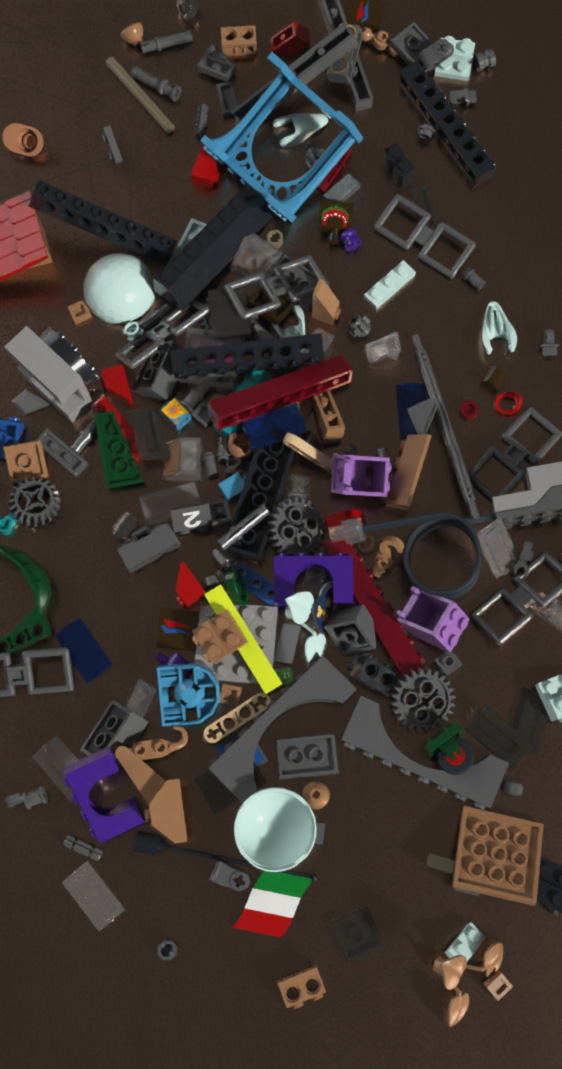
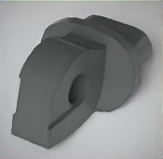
M464 87V90L450 91L451 104L465 103V106H468L469 103H476V90H468V88Z
M544 329V344L539 346L542 349V356H557L559 344H554V329Z
M218 570L216 575L205 578L201 583L203 589L215 588L220 584L223 589H226L225 575L227 571L222 572Z

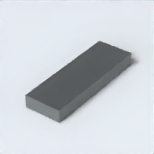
M48 428L35 439L41 440L43 450L74 477H77L89 465L87 461Z

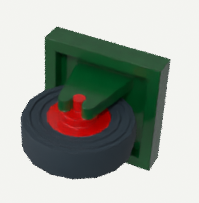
M457 722L453 725L450 723L443 728L442 734L438 737L433 736L426 742V756L431 762L438 758L440 767L446 773L461 775L471 768L474 754L471 746L465 740H462V727Z

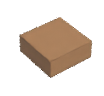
M84 299L67 307L76 325L92 318Z
M222 684L219 704L238 707L242 687Z
M499 970L495 971L483 983L497 1001L513 987Z

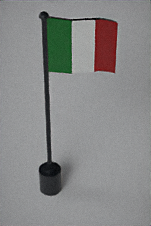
M137 831L133 846L134 852L157 856L158 852L162 853L163 849L255 867L249 862L164 845L165 840H161V835ZM264 870L252 888L243 913L232 928L282 937L291 924L302 895L310 882L316 881L317 875L315 873L310 875L290 870L281 872Z

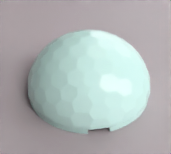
M115 253L104 256L96 261L86 274L83 283L85 302L91 312L102 321L111 324H127L144 316L151 308L156 295V291H154V276L147 265L132 255Z
M280 787L265 788L253 793L239 808L234 822L235 842L242 856L253 866L269 872L286 871L297 866L308 856L316 838V821L310 805L296 792Z

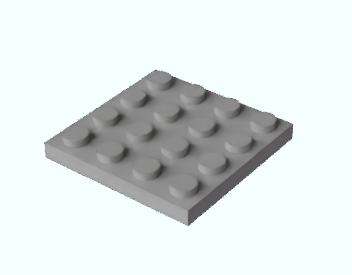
M201 601L198 626L216 616V613L207 601ZM258 605L235 606L273 668L278 607ZM196 645L195 662H200L210 667L217 676L218 681L259 684L238 650L218 664H212L204 659L202 655L204 650L201 645Z

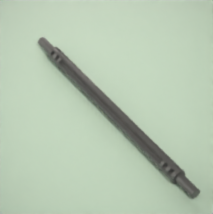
M415 334L412 336L416 349L415 355L430 398H434L439 402L435 414L466 505L469 506L472 517L476 521V519L480 518L475 503L477 500L426 350L422 347L419 335Z

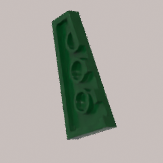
M109 411L94 414L106 488L110 489L145 483L115 413Z

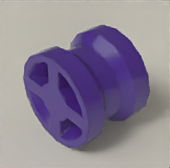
M354 228L346 230L339 237L340 241L345 244L344 248L346 251H352L362 243V240L356 236L357 232Z

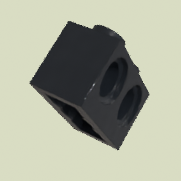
M371 654L368 656L360 655L349 676L376 693L389 697L394 688L393 686H395L399 675L394 673L395 669L387 664L382 665L378 663L379 659ZM367 665H369L370 670L366 674L365 668ZM385 675V681L382 683L381 677Z

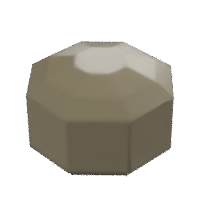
M270 230L266 235L267 245L272 249L280 248L283 244V234L279 230Z

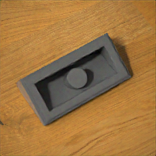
M282 624L274 656L275 662L293 665L302 626Z

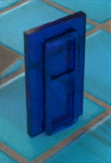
M425 383L396 385L400 439H407L408 435L417 434L407 409L427 400Z
M297 403L243 422L253 451L283 441L286 433L299 435L307 432Z
M81 618L70 623L55 635L60 645L69 649L70 659L86 683H89L113 666Z

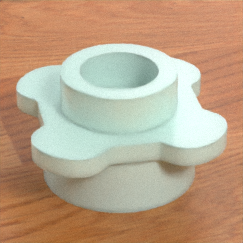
M129 322L125 325L123 333L128 336V341H134L135 338L143 335L144 330L139 327L138 322Z

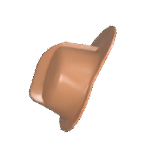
M19 123L10 124L4 129L3 142L8 150L26 156L38 155L42 150L44 144L43 137L38 129Z

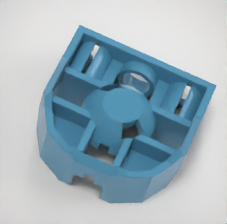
M200 662L157 666L162 727L200 724L214 714L220 701V688L218 678L210 667ZM193 668L194 678L184 679L183 669ZM193 683L197 684L200 689L196 691L192 687ZM175 686L174 696L176 701L169 702L168 687ZM204 687H216V694L205 695ZM197 707L198 719L187 720L186 708Z

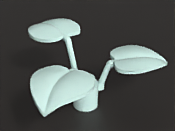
M333 582L323 585L319 597L330 585L333 586ZM302 591L285 599L288 605L285 609V616L293 619L296 624L303 626L312 634L305 642V656L309 665L316 657L320 659L324 656L327 641L323 634L319 633L316 635V631L304 623L311 613L314 598L310 592ZM333 603V611H335L338 606H334Z

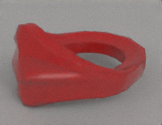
M505 391L495 399V408L502 415H512L518 412L522 405V397L515 391ZM503 398H510L515 400L516 406L505 411L499 407V402Z

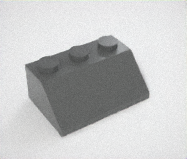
M173 340L165 341V345L143 361L131 391L156 401H168L178 381V378L174 377L172 370L171 350L185 348Z
M112 700L80 751L89 756L110 746L115 756V751L120 746H125L128 749L132 748L140 734L145 730L148 721L115 700Z

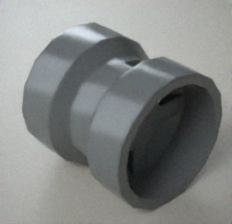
M491 48L485 50L484 53L477 52L473 54V63L477 71L496 65L495 53Z

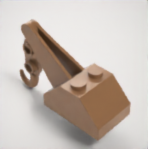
M181 726L173 727L174 730H178L182 734V739L179 742H171L164 739L137 742L130 749L120 746L115 751L116 759L147 804V809L144 810L145 823L149 822V827L171 844L187 842L180 779L166 781L142 760L162 758L174 750L183 748L187 744L188 734Z

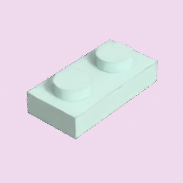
M470 922L445 951V954L449 958L464 955L468 961L486 937Z

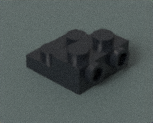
M541 857L536 906L541 903L547 906L546 911L557 916L558 912L562 913V867Z

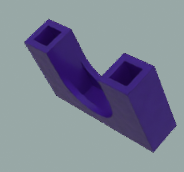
M280 553L279 556H274L275 606H288L285 599L295 594L296 578L305 569L313 567L323 569L331 576L333 580L334 606H353V556H349V553H338L337 556H329V553H318V556H310L309 553H299L298 556Z
M110 746L64 767L65 775H63V780L67 787L71 786L73 800L76 804H80L82 808L80 810L84 821H89L91 825L89 827L90 833L93 838L97 837L99 843L145 822L143 812L135 797L117 806L103 808L94 804L88 796L91 787L97 781L119 771L118 762Z

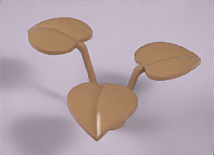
M501 941L492 944L487 949L483 958V966L481 967L467 965V959L464 955L453 956L449 959L439 956L435 960L433 971L443 976V984L446 989H454L457 996L451 999L448 1008V1026L450 1028L463 1018L469 1006V995L466 992L461 993V990L456 986L462 973L466 968L484 971L485 976L490 977L499 969L503 959V944Z

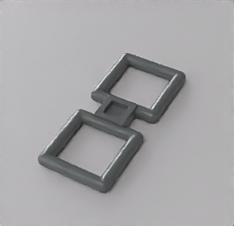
M395 194L374 224V230L405 250H408L414 242L423 247L418 254V258L448 278L453 279L476 247V243L444 222L439 223L433 231L425 226L431 218L430 213L400 194ZM398 203L422 217L406 241L383 227V224ZM443 231L467 246L451 270L427 255Z
M307 255L274 267L273 271L276 275L267 279L264 273L259 272L227 283L224 289L240 317L245 320L279 308L281 302L277 296L287 293L292 302L313 295L316 286L295 293L284 276V271L308 263L317 280L323 279L328 287L329 284L312 256ZM260 281L272 302L245 311L233 289Z
M195 299L183 311L176 308L162 318L159 324L152 330H146L143 335L138 336L134 341H131L116 352V358L130 369H134L165 345L163 340L171 333L175 336L180 335L207 315L210 309ZM191 306L199 310L178 327L170 324L172 320ZM148 338L155 343L133 360L126 356V354Z
M528 406L502 434V439L509 444L507 449L502 452L497 447L491 446L468 471L471 484L490 500L495 496L510 494L526 476V472L518 464L524 458L532 464H537L562 436V431L534 408ZM529 416L533 417L553 434L535 455L511 436ZM493 455L517 474L499 495H496L475 477Z
M546 551L540 553L527 564L529 568L528 574L545 560L562 575V565ZM521 569L512 578V581L519 587L510 594L503 587L499 588L469 614V618L496 644L501 645L532 619L533 615L527 608L534 602L541 607H546L562 593V583L542 598L522 580L524 570ZM500 597H503L522 617L499 636L479 615Z
M67 647L25 650L22 652L23 663L11 664L8 652L0 653V661L3 660L7 689H0V697L14 696L16 693L15 685L26 684L27 692L30 695L70 692L74 690L70 653ZM62 655L66 684L34 686L30 658Z

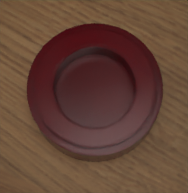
M470 400L463 402L459 409L460 416L465 420H473L479 412L478 405Z

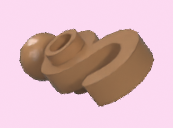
M368 27L361 28L364 34L362 41L367 42L371 40L376 49H387L391 56L401 58L389 45L391 37L387 32L378 31L374 34Z
M386 536L382 539L379 547L380 550L374 559L376 564L370 570L374 577L382 578L385 575V569L391 568L394 564L395 555L388 545L394 546L398 553L403 552L404 543L398 537Z

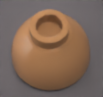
M136 22L125 28L121 32L122 39L127 43L134 44L135 47L140 45V42H143L142 24Z
M312 781L303 788L302 798L310 805L311 809L317 810L327 805L330 799V792L324 783Z

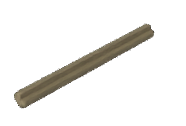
M114 57L107 59V66L168 134L174 132L175 126L116 59Z

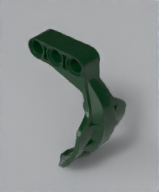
M0 544V553L9 558L22 571L27 583L35 594L33 600L36 605L9 634L0 638V653L8 652L10 655H13L50 635L51 626L45 611L51 597V582L46 571L33 557L19 549ZM39 625L42 627L41 635L37 633V627ZM21 634L25 636L24 643L20 641ZM5 642L8 644L7 651H4L3 644Z

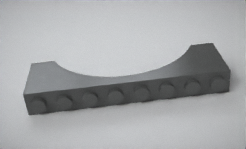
M324 656L320 659L316 657L308 665L310 669L306 673L300 672L295 678L296 682L292 686L287 685L281 691L282 696L278 700L273 699L267 705L268 710L264 714L260 712L252 720L254 724L249 729L245 727L238 734L240 738L235 743L231 741L224 748L226 752L221 757L217 755L210 761L209 771L241 804L257 791L253 767L254 755L262 734L273 720L285 711L309 702H327L342 706L357 690Z
M360 696L341 739L344 742V747L353 751L355 748L362 750V755L373 759V756L381 759V764L390 768L394 765L399 768V772L410 776V773L418 776V781L427 785L431 782L436 785L435 788L444 793L451 791L455 793V798L464 802L468 799L474 802V807L481 810L491 808L509 765L508 762L490 754L461 775H452L444 770L422 766L406 757L397 749L384 729L379 703Z

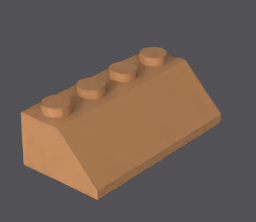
M408 435L406 441L402 440L399 451H402L401 458H396L394 465L397 471L395 475L391 474L389 481L392 487L390 493L388 492L387 497H384L383 503H386L385 510L407 516L432 435Z

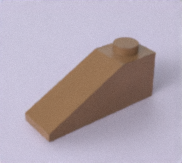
M319 279L313 293L312 318L333 325L334 320H338L341 314V309H339L340 302L325 281Z
M331 391L312 396L317 428L323 444L341 442L345 425Z

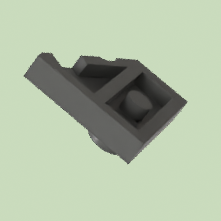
M212 43L197 64V71L228 83L236 71V65L231 60H228L223 52L221 53L217 49L215 43Z
M106 126L103 128L101 135L104 143H108L111 162L115 161L116 165L123 163L111 126Z

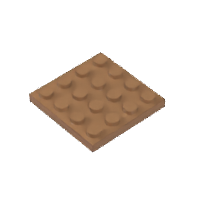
M463 806L452 887L535 906L537 902L544 824Z

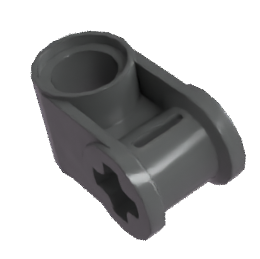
M439 39L431 46L423 49L418 56L426 71L435 69L439 64L450 58L454 53V46L446 39Z
M216 861L209 880L236 891H242L249 887L250 877L247 873L222 861ZM242 875L245 885L237 886L238 882L235 880Z

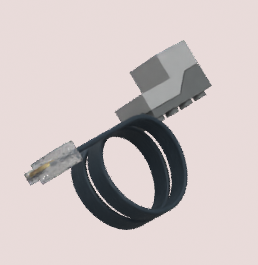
M562 461L528 467L526 472L528 491L492 497L493 513L480 515V518L476 519V521L474 517L462 518L449 512H436L364 525L360 517L341 521V526L328 528L329 536L332 542L345 540L347 544L366 541V532L421 523L411 531L404 546L403 559L409 580L413 587H417L421 591L453 600L465 595L474 587L481 571V545L475 530L470 524L495 520L496 528L501 527L504 530L512 528V525L516 524L527 526L532 524L533 521L544 523L551 521V518L559 517V519H562ZM453 527L461 529L471 539L476 550L477 562L471 577L459 587L449 590H433L419 583L410 570V554L415 543L422 536L432 531Z

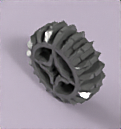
M34 476L32 481H28L25 478L24 484L18 481L19 488H12L13 493L9 494L11 500L8 501L9 506H11L9 508L10 512L14 513V519L19 518V523L21 524L26 521V526L28 527L31 523H34V527H37L39 522L43 526L45 525V520L51 522V516H57L56 511L60 510V505L58 504L61 503V499L58 497L59 491H55V485L50 486L49 480L43 483V478L41 477L36 481ZM44 494H47L50 498L49 505H46L45 501H43ZM21 498L26 503L25 510H22L19 506Z

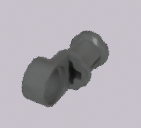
M39 786L37 790L29 793L19 792L4 798L7 808L24 803L26 808L30 810L34 805L48 803L47 794L43 786Z

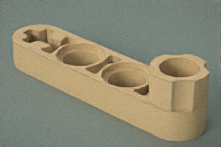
M286 433L282 441L285 445L332 474L333 456L330 458L298 436Z
M258 693L207 726L203 732V742L215 745L255 718L260 712L266 711L268 709L267 705L271 702L270 696L265 693ZM258 698H265V707H263V705H259L254 710L252 705H255L259 701ZM241 708H248L251 712L250 717L243 718L240 715ZM230 718L234 721L232 729L224 727L223 721ZM217 724H219L225 734L222 735L221 731L218 730L219 727L216 726ZM209 731L216 733V739L207 737Z

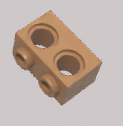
M255 25L221 27L222 52L226 56L257 54Z
M317 965L278 980V986L286 1008L292 1007V1010L303 1006V1001L311 999L313 1002L323 998V993L326 992ZM315 979L318 982V987L315 990L308 989L306 986L308 980ZM290 987H295L298 989L299 994L297 997L291 998L287 995V990Z

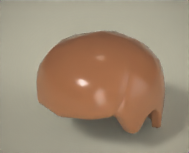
M236 432L229 435L228 450L232 456L245 459L254 455L256 442L252 437L246 436L245 433L236 435Z

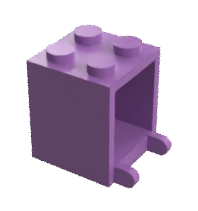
M334 454L331 492L345 495L387 497V493L390 490L388 477L392 467L390 458ZM367 466H373L371 485H365Z
M412 586L410 591L413 594L403 611H397L396 614L399 616L397 621L413 637L451 653L453 647L457 645L463 630L466 629L470 618L454 601L439 595L426 593Z

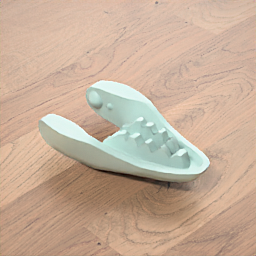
M320 113L290 114L275 119L272 124L274 127H281L291 121L293 122L295 133L284 137L279 142L282 147L291 148L301 144L313 133L324 127L328 123V118Z
M490 302L485 313L482 340L487 354H491L493 350L490 345V340L493 338L508 340L510 352H514L517 344L516 332L497 302Z
M294 305L292 309L298 321L297 325L281 329L279 325L276 326L271 323L280 338L305 335L304 312L299 305ZM305 348L301 349L299 352L303 353Z

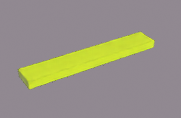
M220 584L204 594L216 615L228 609L245 635L248 643L238 649L264 693L268 694L281 686V680L222 585Z

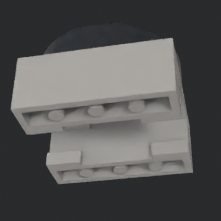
M26 326L4 348L9 356L19 364L17 369L20 374L73 423L93 403L89 391L99 382L98 379L100 377L95 373L96 369L90 363L87 364L83 360V357L79 354L80 350L73 343L69 345L65 341L67 339L60 331L56 333L50 326H45L38 334H35Z

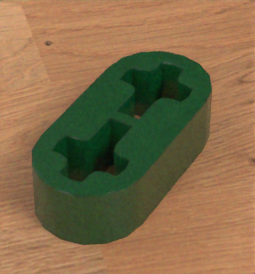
M239 570L227 571L225 582L232 603L235 606L246 605L248 602V592L241 572Z

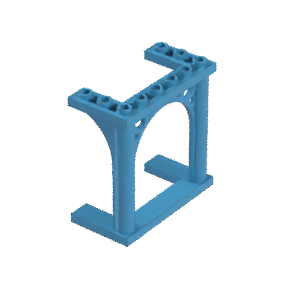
M271 52L267 58L280 73L233 130L217 139H210L204 135L200 141L205 144L203 149L222 165L226 163L229 166L228 170L234 176L237 174L241 176L240 181L244 185L249 184L260 192L265 198L267 206L284 221L288 219L293 223L297 218L294 215L295 212L355 141L360 143L364 137L348 117L338 110L336 112L301 82L278 56ZM294 86L343 130L306 174L290 182H275L264 177L256 168L252 158V141L261 123L288 90ZM247 142L246 148L240 147L241 145L244 146V143ZM240 152L247 153V158L243 161L236 160V155ZM247 163H249V164H250V169H248L246 166H243V165H246ZM270 186H274V187H275L274 196H273V191H272L271 189H269ZM291 186H296V188L293 189L294 192H293V194H292V191H291L290 188H291ZM285 187L287 195L285 199L281 200L278 192L280 188Z

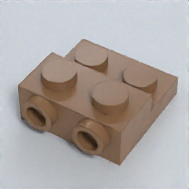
M225 609L211 620L205 621L192 630L194 643L197 646L201 645L204 650L202 653L204 659L212 664H218L248 643V640L228 609Z

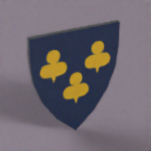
M332 585L312 604L313 621L319 631L326 634L327 631L324 625L333 611Z

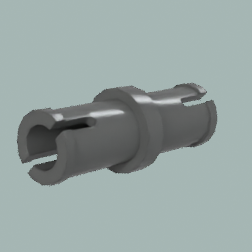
M95 418L92 419L84 431H80V436L70 446L77 454H80L88 442H92V437L97 433Z

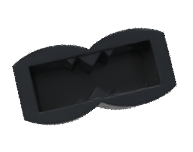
M397 143L385 148L383 164L386 170L392 174L394 182L401 188L411 183L414 167L411 161L405 157L403 149Z

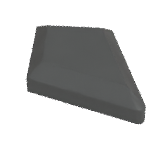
M27 389L12 400V403L24 415L50 405L49 401Z

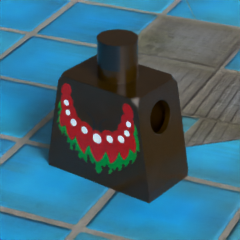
M320 200L321 235L328 236L327 242L329 244H338L340 235L349 229L353 217L354 203Z

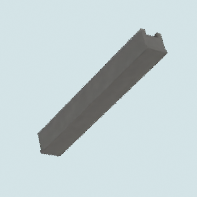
M317 0L329 34L337 29L341 23L345 22L348 24L339 0ZM358 55L350 84H346L355 112L371 108L373 95Z
M344 22L288 67L306 85L359 44V42ZM278 75L231 111L238 123L243 120ZM292 86L275 108L298 90Z

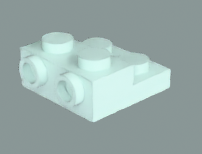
M452 36L441 38L448 40L454 46V53L435 68L434 76L469 81L475 43L468 38H464L462 41L455 40Z
M562 674L535 685L551 722L559 720L560 723L562 722Z

